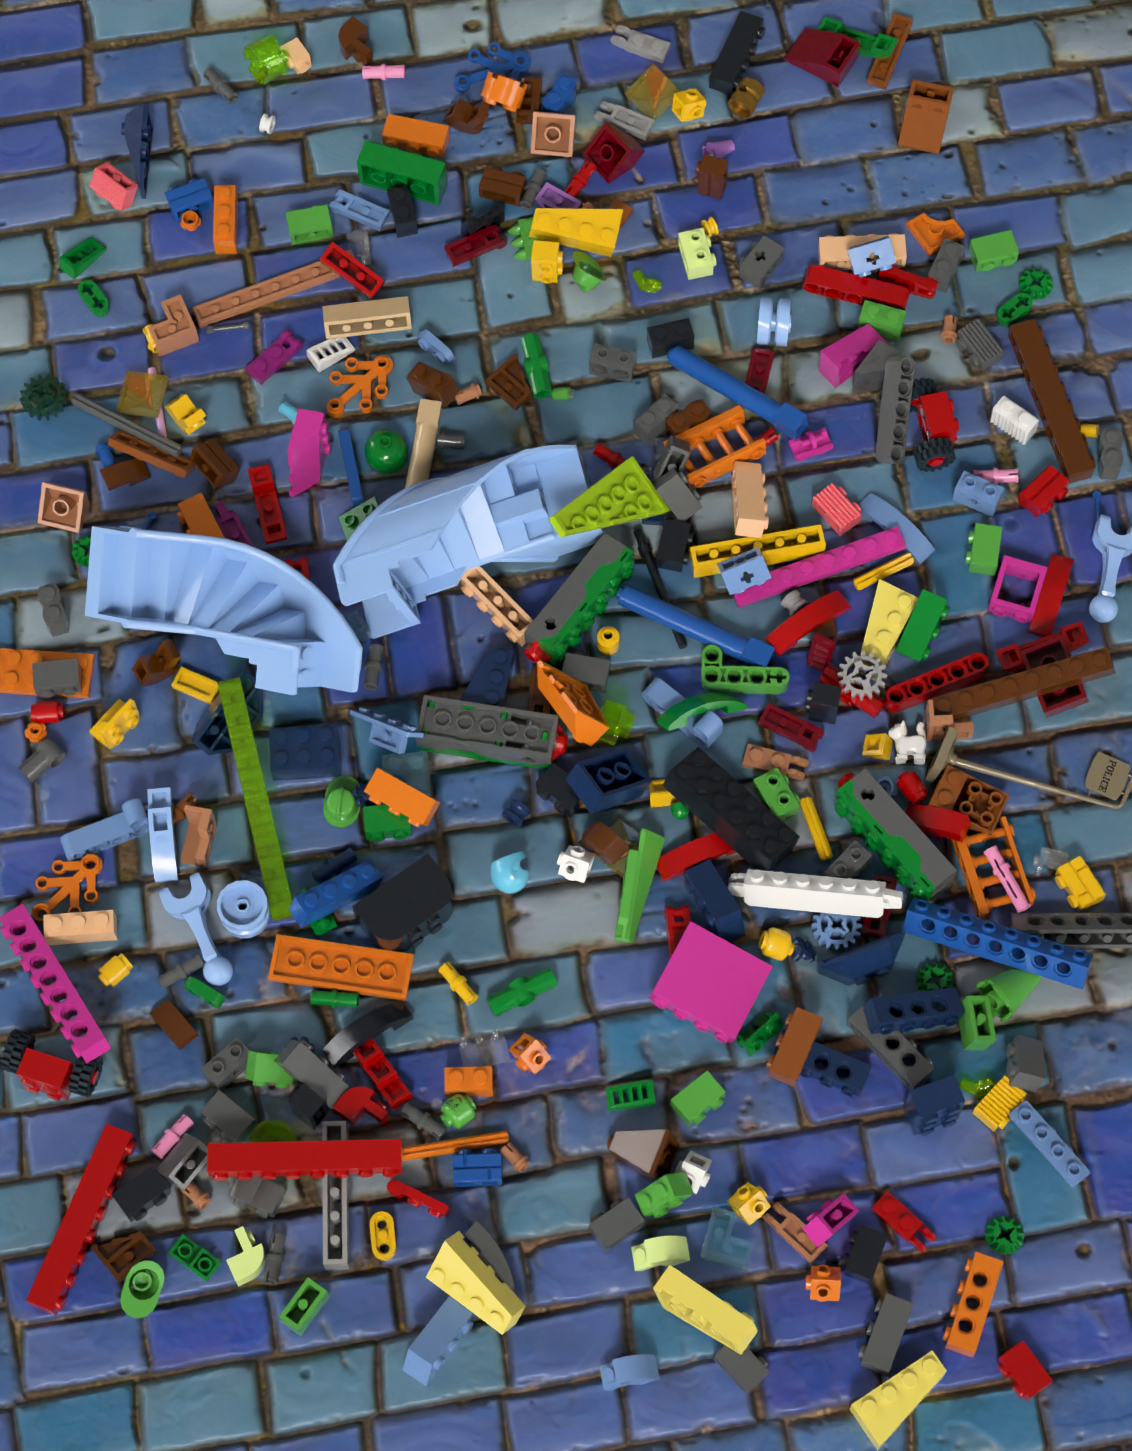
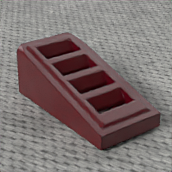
M815 633L807 665L823 672L833 661L836 642Z

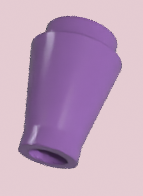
M731 139L708 142L706 146L702 147L703 156L708 154L715 156V159L723 158L730 152L735 151V145Z

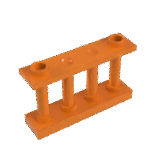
M740 405L675 436L689 442L691 450L697 448L708 464L696 470L688 458L684 468L688 472L686 478L689 481L687 486L690 490L700 488L705 483L732 471L735 461L751 462L760 459L766 454L764 438L754 442L744 428V410ZM731 430H736L746 446L735 451L724 434ZM670 439L663 441L664 448L666 447V444H668V440ZM716 439L727 456L715 460L704 443Z
M1006 816L1001 817L999 828L994 829L992 835L982 832L970 836L966 834L962 843L951 839L976 917L987 920L991 908L1010 904L1012 901L1008 895L992 899L984 897L982 891L984 887L1001 882L998 876L992 875L984 878L977 876L975 870L977 866L990 862L986 855L977 857L970 855L968 848L972 844L1003 837L1006 849L999 851L1003 859L1010 858L1013 867L1011 873L1017 879L1020 889L1031 907L1036 899L1034 888L1028 884L1012 837L1014 836L1013 826L1007 822Z

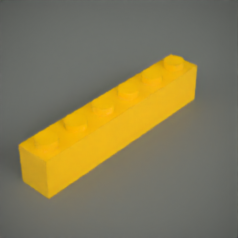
M820 524L763 534L762 538L745 537L690 547L689 559L693 577L698 578L720 574L718 563L756 547H759L766 565L807 559L824 553L826 542L822 525Z

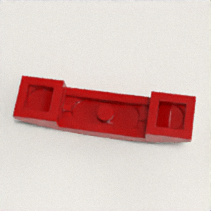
M269 464L248 469L266 544L287 540Z
M1052 553L1029 633L1042 637L1052 634L1074 559Z
M838 590L831 592L810 603L783 622L766 637V641L770 646L775 647L774 651L778 656H781L796 646L798 640L831 618L835 620L850 610L851 606Z
M1082 622L1062 627L1060 632L1019 646L1016 643L996 650L1003 671L1026 668L1020 651L1063 635L1069 652L1089 643Z
M712 833L688 842L659 857L657 869L663 882L685 874V870L725 854L730 856L737 852L716 833Z

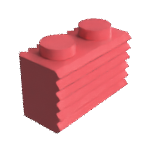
M110 162L96 167L89 187L99 197L109 201L112 207L117 210L123 211L132 206L138 184H135L132 179L119 172L116 167L110 165Z
M831 483L813 497L812 507L839 536H842L861 521V508L856 502H850L847 498V493L842 487L839 486L837 488L834 483Z

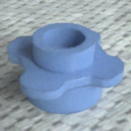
M884 776L877 781L883 788H886V792L890 796L897 795L898 789L894 787L890 777Z

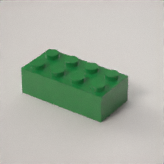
M366 140L357 159L360 184L387 191L389 188L408 185L412 199L440 206L448 186L445 162L437 158L423 157L418 153H409L397 147L391 148L378 142Z

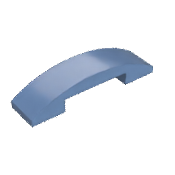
M870 493L858 504L862 510V515L869 522H876L883 530L899 527L906 544L904 552H910L918 565H921L935 552V548L920 530L902 513L880 497Z

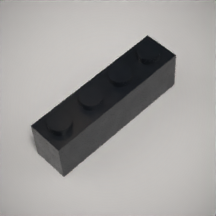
M740 11L709 76V88L732 96L743 78L741 77L743 72L746 73L749 69L750 57L756 54L758 40H762L766 31V28L763 27L764 18Z

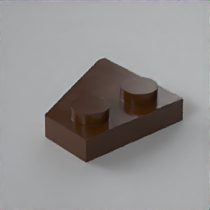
M516 354L512 355L485 379V384L515 411L531 398V391L526 383L523 370H521Z
M142 1232L131 1234L126 1238L113 1239L112 1242L107 1244H94L90 1247L119 1283L126 1278L127 1273L135 1264L148 1260L157 1253L156 1249Z

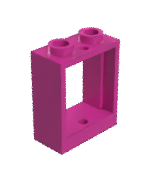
M1004 555L988 611L996 616L1014 618V620L1020 623H1031L1048 567ZM1004 574L1037 583L1030 608L997 599Z

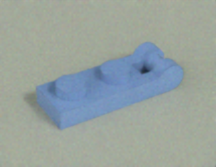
M340 189L335 194V200L331 201L328 206L332 213L341 214L378 231H381L390 216L389 210Z

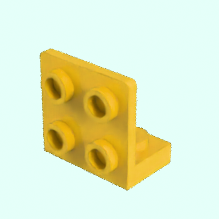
M118 699L89 730L90 734L110 750L114 746L119 745L128 730L134 729L139 723L140 715L135 701L129 699L125 703Z

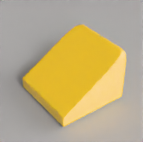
M886 733L865 734L862 756L890 760L893 740Z

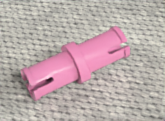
M383 63L381 66H363V79L381 78L382 80H387V78H405V65L387 66L386 63Z
M993 468V470H973L974 475L997 485L998 483L1008 482L1018 483V469L998 470V468Z
M182 1114L181 1118L170 1129L164 1131L165 1135L151 1148V1151L162 1160L194 1125V1122L188 1116Z

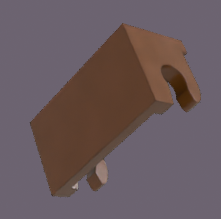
M542 77L521 79L522 84L524 82L530 85L527 86L521 108H517L516 123L532 124L533 111L540 112Z

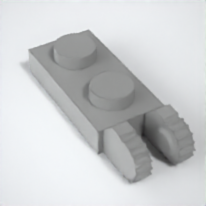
M618 25L615 29L616 34L620 36L613 35L610 39L613 45L625 49L627 52L659 63H664L671 48L670 42L635 30L631 31L623 25Z
M606 101L600 103V108L611 115L600 111L594 114V118L603 124L609 123L619 130L645 141L655 125L654 119Z

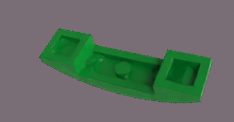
M824 17L817 29L841 33L860 42L859 55L865 57L889 58L898 43L897 38L881 33L876 37L846 28L843 22Z
M700 694L670 707L657 718V723L666 730L671 731L688 726V717L715 709H721L725 713L731 714L747 709V704L729 694Z

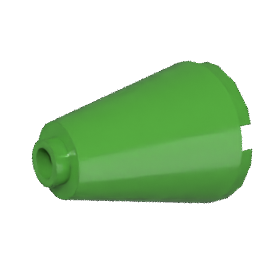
M1012 968L981 980L976 985V990L979 989L980 991L978 996H989L992 1017L997 1016L1001 1018L1000 1022H1005L1013 1016L1041 982V976Z

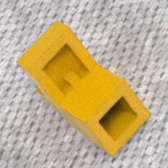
M187 394L179 395L164 406L174 422L187 435H190L206 423L203 419L206 414L201 408L194 406Z

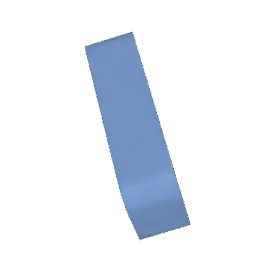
M655 678L641 693L645 702L661 715L673 705L685 700L682 695L660 678ZM707 711L706 714L701 713L688 717V726L678 729L699 746L708 749L723 733V722L715 713Z
M140 799L129 800L122 805V813L63 835L60 841L67 860L77 861L87 854L101 852L149 833L148 816Z

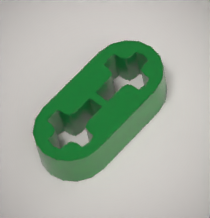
M82 281L78 285V293L82 301L94 316H106L110 311V305L105 295L93 281ZM88 288V290L92 291L93 295L90 296L89 293L85 292L84 290ZM98 301L100 305H103V308L96 307L95 302Z
M1019 293L998 309L996 317L998 324L1003 327H1010V325L1015 324L1027 315L1032 308V297L1027 293ZM1019 301H1020L1021 303L1026 302V303H1027L1026 306H1025V305H1021L1020 307H1018ZM1003 313H1004L1005 315H1008L1009 313H1011L1010 318H1009V317L1003 318Z
M191 976L187 978L182 986L192 995L217 1009H220L226 1000L221 993Z

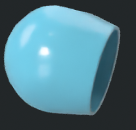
M523 851L505 856L491 863V879L499 891L513 894L521 891L527 884L529 871L523 870L520 867V861L527 857Z

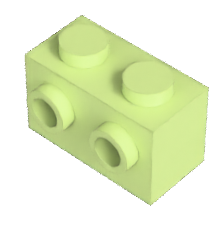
M703 228L678 233V246L688 280L713 275V268L717 264L715 254L710 253L711 240L709 235L705 236Z

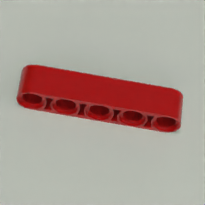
M810 265L808 267L803 283L804 290L813 294L862 306L864 301L867 300L904 311L910 295V291L900 285L867 277H859V275L819 265Z
M973 653L894 685L886 692L885 708L892 713L901 712L931 698L980 680L986 674L989 663L988 658L982 653ZM980 664L983 668L976 669L972 665ZM959 672L962 676L955 677L952 675V673ZM938 680L942 684L937 686L932 684L931 681ZM917 688L921 693L915 694L911 689ZM895 696L901 701L893 702L890 698Z

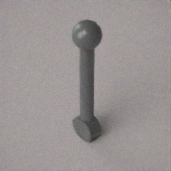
M244 322L243 324L220 327L207 326L206 333L212 334L214 331L241 328L248 330L251 325L249 322Z

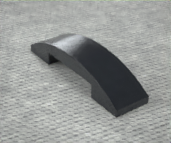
M402 1000L383 1005L366 1013L345 1027L322 1051L335 1069L354 1057L352 1051L390 1027L394 1031L413 1020L414 1017Z

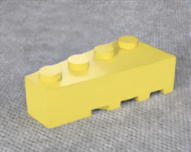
M458 1231L444 1241L426 1278L503 1335L517 1323L525 1305L505 1282L501 1283L498 1280L493 1268L490 1265L486 1266L478 1257L479 1253L473 1246L470 1248L463 1240L465 1237Z

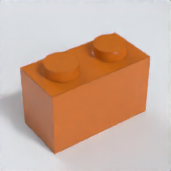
M492 1066L444 1068L446 1098H450L456 1093L467 1094L469 1097H493Z

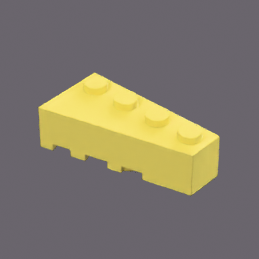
M879 579L862 646L865 656H869L872 652L874 653V660L879 657L881 658L879 666H886L903 635L919 599L918 597ZM862 662L864 665H867L869 667L873 666L868 662ZM878 675L872 678V680L877 681Z
M671 1265L668 1266L653 1287L665 1310L742 1355L758 1332L754 1324L755 1320L745 1312L740 1313L730 1303L722 1301Z
M933 1350L851 1404L850 1411L877 1451L947 1372Z

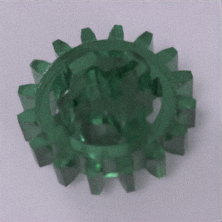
M40 374L38 375V380L30 378L31 384L24 383L26 390H20L22 396L20 402L23 405L24 412H28L31 418L36 415L38 420H41L42 416L49 420L50 415L57 417L58 410L64 411L62 405H67L66 397H68L63 382L60 383L57 377L52 380L48 374L43 379Z

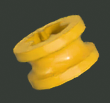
M709 217L708 221H701L705 236L709 235L711 238L712 234H719L713 217Z

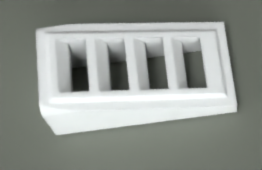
M346 337L326 340L309 348L306 352L308 359L320 373L353 353L355 348ZM342 342L346 348L342 349L338 343ZM334 346H335L336 349L338 350V352H336V353H335L334 350L332 349V347H334ZM328 350L331 355L328 356L325 351Z

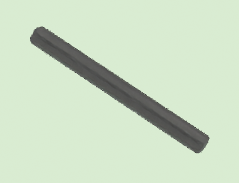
M75 393L71 399L74 406L175 457H178L182 452L180 444L79 393Z

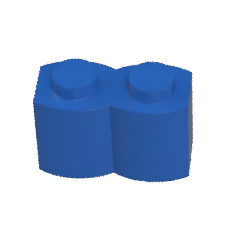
M561 74L555 80L553 90L549 91L544 97L543 112L566 114V109L572 106L576 100V79L566 74Z

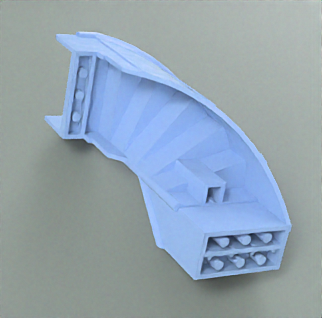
M576 444L528 448L447 477L419 482L392 495L358 526L341 549L333 564L341 603L344 606H349L362 601L369 635L372 639L420 624L416 604L426 601V596L457 586L468 569L490 562H555L561 555L596 544L604 534V528L561 538L548 520L593 485L588 465Z
M92 526L85 616L120 622L124 628L216 638L224 654L248 658L250 664L257 665L255 688L289 695H297L299 687H326L351 693L358 691L363 647L355 632L331 600L303 574L284 561L263 550L226 538L154 531L130 526Z

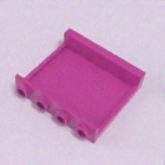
M690 921L649 999L653 1000L652 1003L655 1006L673 1011V1015L678 1019L684 1021L687 1019L693 1022L694 1027L698 1030L713 1033L714 1037L720 1042L732 1043L773 966Z

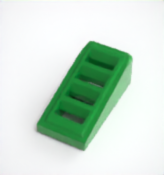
M89 237L60 257V269L72 279H75L106 251V248L93 237Z
M653 1079L605 1088L608 1112L656 1106ZM642 1089L647 1090L646 1099H643ZM637 1090L638 1100L636 1101L633 1100L632 1091ZM627 1091L629 1102L624 1103L623 1092ZM613 1093H618L619 1104L614 1103Z

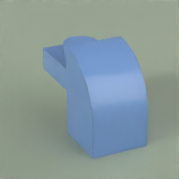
M639 1354L613 1359V1362L600 1366L604 1391H611L626 1385H643L660 1379L655 1355Z

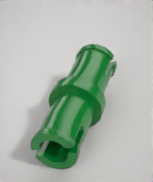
M333 989L332 992L312 990L310 1002L311 1005H329L331 1008H337L338 1006L358 1008L359 993L339 992L337 989Z

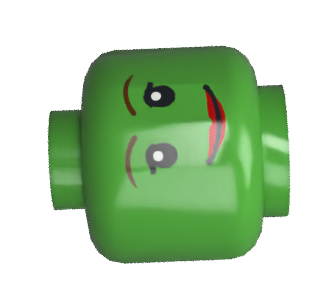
M456 1093L441 1105L443 1114L440 1117L447 1127L452 1125L454 1128L460 1129L475 1117L476 1105L467 1094Z

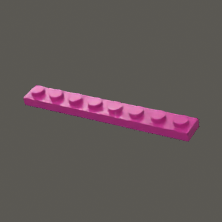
M897 526L770 571L771 579H768L764 584L751 586L742 593H734L733 596L738 608L904 550L906 549V544Z

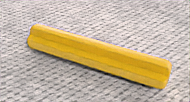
M906 552L854 578L853 585L860 591L878 582L879 579L882 580L912 565L914 558L910 552Z
M804 797L800 799L801 810L820 860L827 861L833 857V853L812 798Z

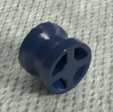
M512 799L509 803L510 807L503 811L502 817L510 824L521 827L524 817H527L531 811L522 802Z

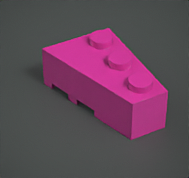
M870 324L860 327L853 333L821 350L818 371L836 389L855 374L856 369L879 340L884 343L886 341Z

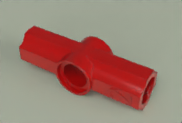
M829 665L822 672L818 682L839 686V681L843 680V678L838 677V672L841 671ZM853 685L854 688L862 690V687ZM839 686L842 687L840 700L851 707L855 705L874 719L879 715L886 703L885 700L872 693L871 700L867 695L864 696L863 701H860L859 695L852 699V692L849 691L845 694L843 690L846 686Z

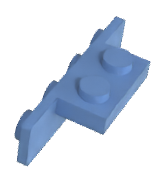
M362 706L359 707V710L350 709V715L372 723L369 737L370 743L395 753L405 754L408 737L423 738L424 733L416 730V726L401 724L402 721L395 718L387 719V715L384 713H372L371 708Z
M1024 1101L1009 1114L1010 1119L1072 1188L1090 1174L1088 1168L1073 1153L1071 1146L1057 1135L1055 1128L1046 1122L1028 1101Z

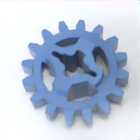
M817 912L818 915L813 916L812 921L815 922L811 924V930L815 931L813 939L819 938L818 946L825 944L826 951H829L831 947L834 948L835 953H838L840 947L847 951L848 944L854 947L855 939H860L861 934L859 931L862 930V924H857L860 922V916ZM822 922L824 923V926L826 927V929H825L824 932H823L822 929H821V923H822ZM849 922L851 923V926H852V932H851V933L849 932L850 929L847 928Z

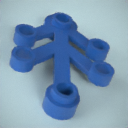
M496 42L488 45V54L492 57L498 56L508 62L500 64L482 56L479 50L472 49L468 54L469 61L489 69L469 76L465 74L456 76L454 88L460 93H465L470 89L471 84L485 80L488 71H491L494 77L495 73L503 75L505 72L512 70L510 78L517 80L520 73L526 72L530 68L531 59L524 52L512 54L505 51ZM496 47L498 51L492 52L490 48ZM471 54H477L478 58L473 59ZM523 59L525 63L519 64L517 60ZM464 79L467 83L461 85L459 80Z

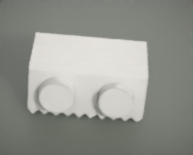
M1004 395L993 407L990 423L997 425V428L1001 427V430H1004L1005 433L1008 432V435L1015 437V440L1025 445L1036 433L1039 419Z

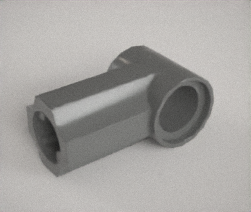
M47 738L37 746L36 752L18 768L32 783L50 767L54 768L63 762L66 753L51 738Z

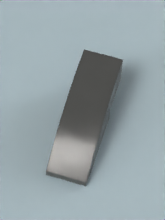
M476 1221L464 1234L465 1241L479 1252L478 1257L486 1266L490 1265L493 1268L498 1280L501 1283L505 1282L515 1292L512 1274L503 1253L488 1231Z

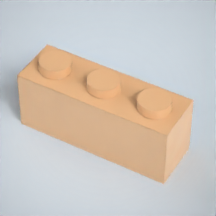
M114 910L43 915L44 938L48 945L118 940L117 916Z

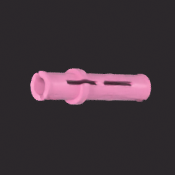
M993 846L984 851V855H986L994 869L992 871L994 876H998L1017 912L1021 913L1030 908L1031 905L1009 870V863H1005L997 849L998 847Z

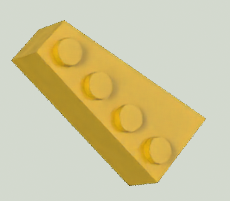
M536 208L528 237L547 242H558L559 245L611 257L615 249L623 209Z

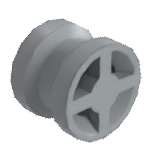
M798 590L790 592L781 601L782 607L789 610L790 616L809 605L806 599L800 597L801 593Z

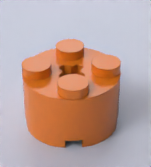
M488 71L480 94L483 96L482 100L495 106L497 102L502 103L504 109L516 112L517 108L520 109L528 84L523 82L522 86H520L521 83L518 80L495 73L493 77V73Z

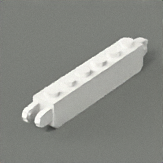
M748 869L747 874H731L729 878L730 883L727 887L733 896L744 897V902L749 906L872 918L881 917L884 909H901L903 903V892L886 889V882Z

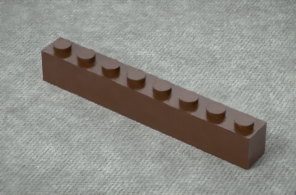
M1035 319L1010 325L1008 338L1062 474L1069 480V484L1092 478L1093 471L1096 468L1094 457L1088 453V442L1080 433V422L1078 418H1074L1072 402L1066 398L1065 385L1058 378V368L1055 362L1052 363L1050 347L1044 343L1041 326L1037 325Z
M1107 646L931 698L933 699L934 715H953V721L1113 675L1116 672Z

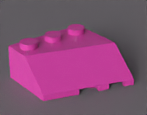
M298 408L288 446V465L291 467L289 483H292L289 496L295 497L320 482L326 456L330 455L332 451L331 434L328 432L329 423L326 422L324 413Z

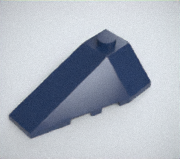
M145 103L127 113L125 123L121 124V134L125 135L142 199H146L154 129L149 106Z

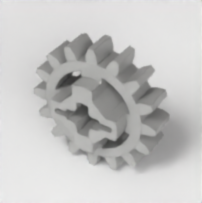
M862 650L861 656H857L856 652H853L852 659L847 656L845 657L846 665H839V668L843 670V672H838V677L843 678V680L839 681V686H846L843 692L845 694L849 691L852 692V699L859 695L860 701H863L864 696L867 695L871 700L873 692L877 695L880 694L878 687H885V683L881 680L887 679V674L882 673L886 670V666H879L881 658L879 657L874 660V653L872 652L869 656H865L864 650ZM862 662H868L873 666L869 667L867 665H864ZM854 665L853 673L847 676L849 668ZM862 671L863 674H867L865 680L858 677L859 672ZM878 675L876 683L871 687L870 682L872 678ZM853 685L862 687V690L854 688Z

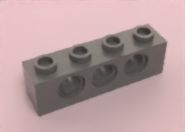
M867 1001L848 1018L847 1026L909 1090L918 1088L933 1074L934 1064L932 1060L925 1054L922 1056L916 1050L917 1046L909 1037L905 1038L900 1031H893L887 1035H882L881 1033L871 1034L863 1011L868 1003ZM894 1041L898 1044V1048L890 1049L887 1047L886 1042ZM904 1058H911L915 1064L913 1066H906L902 1060Z

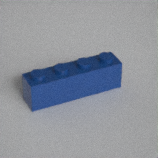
M370 859L295 896L289 911L299 926L303 928L371 894L378 889L383 877Z

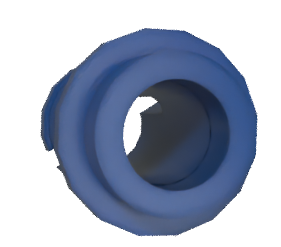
M107 442L98 444L95 454L100 457L104 468L117 464L111 452L112 447Z

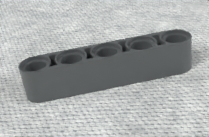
M891 356L885 364L876 444V459L880 463L900 464L905 457L915 371L914 360L909 356Z

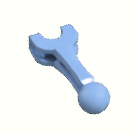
M1101 514L1096 521L1092 541L1094 546L1102 553V578L1098 595L1090 602L1089 612L1095 621L1107 623L1113 620L1118 612V605L1113 597L1115 596L1116 580L1121 560L1132 554V527L1128 529L1126 535H1118L1111 528V518Z
M196 872L190 876L192 889L185 898H176L174 893L167 887L159 891V896L165 910L172 917L187 921L194 932L201 948L203 959L206 961L203 967V975L206 981L214 986H222L230 981L233 975V967L228 959L219 954L210 936L205 912L211 903L212 894L204 877L199 872Z

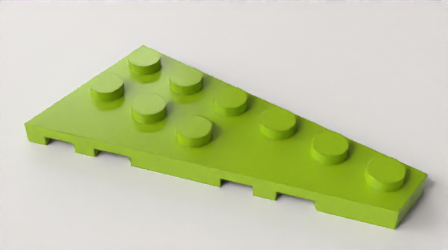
M631 456L548 520L562 538L665 514L670 509L635 458Z

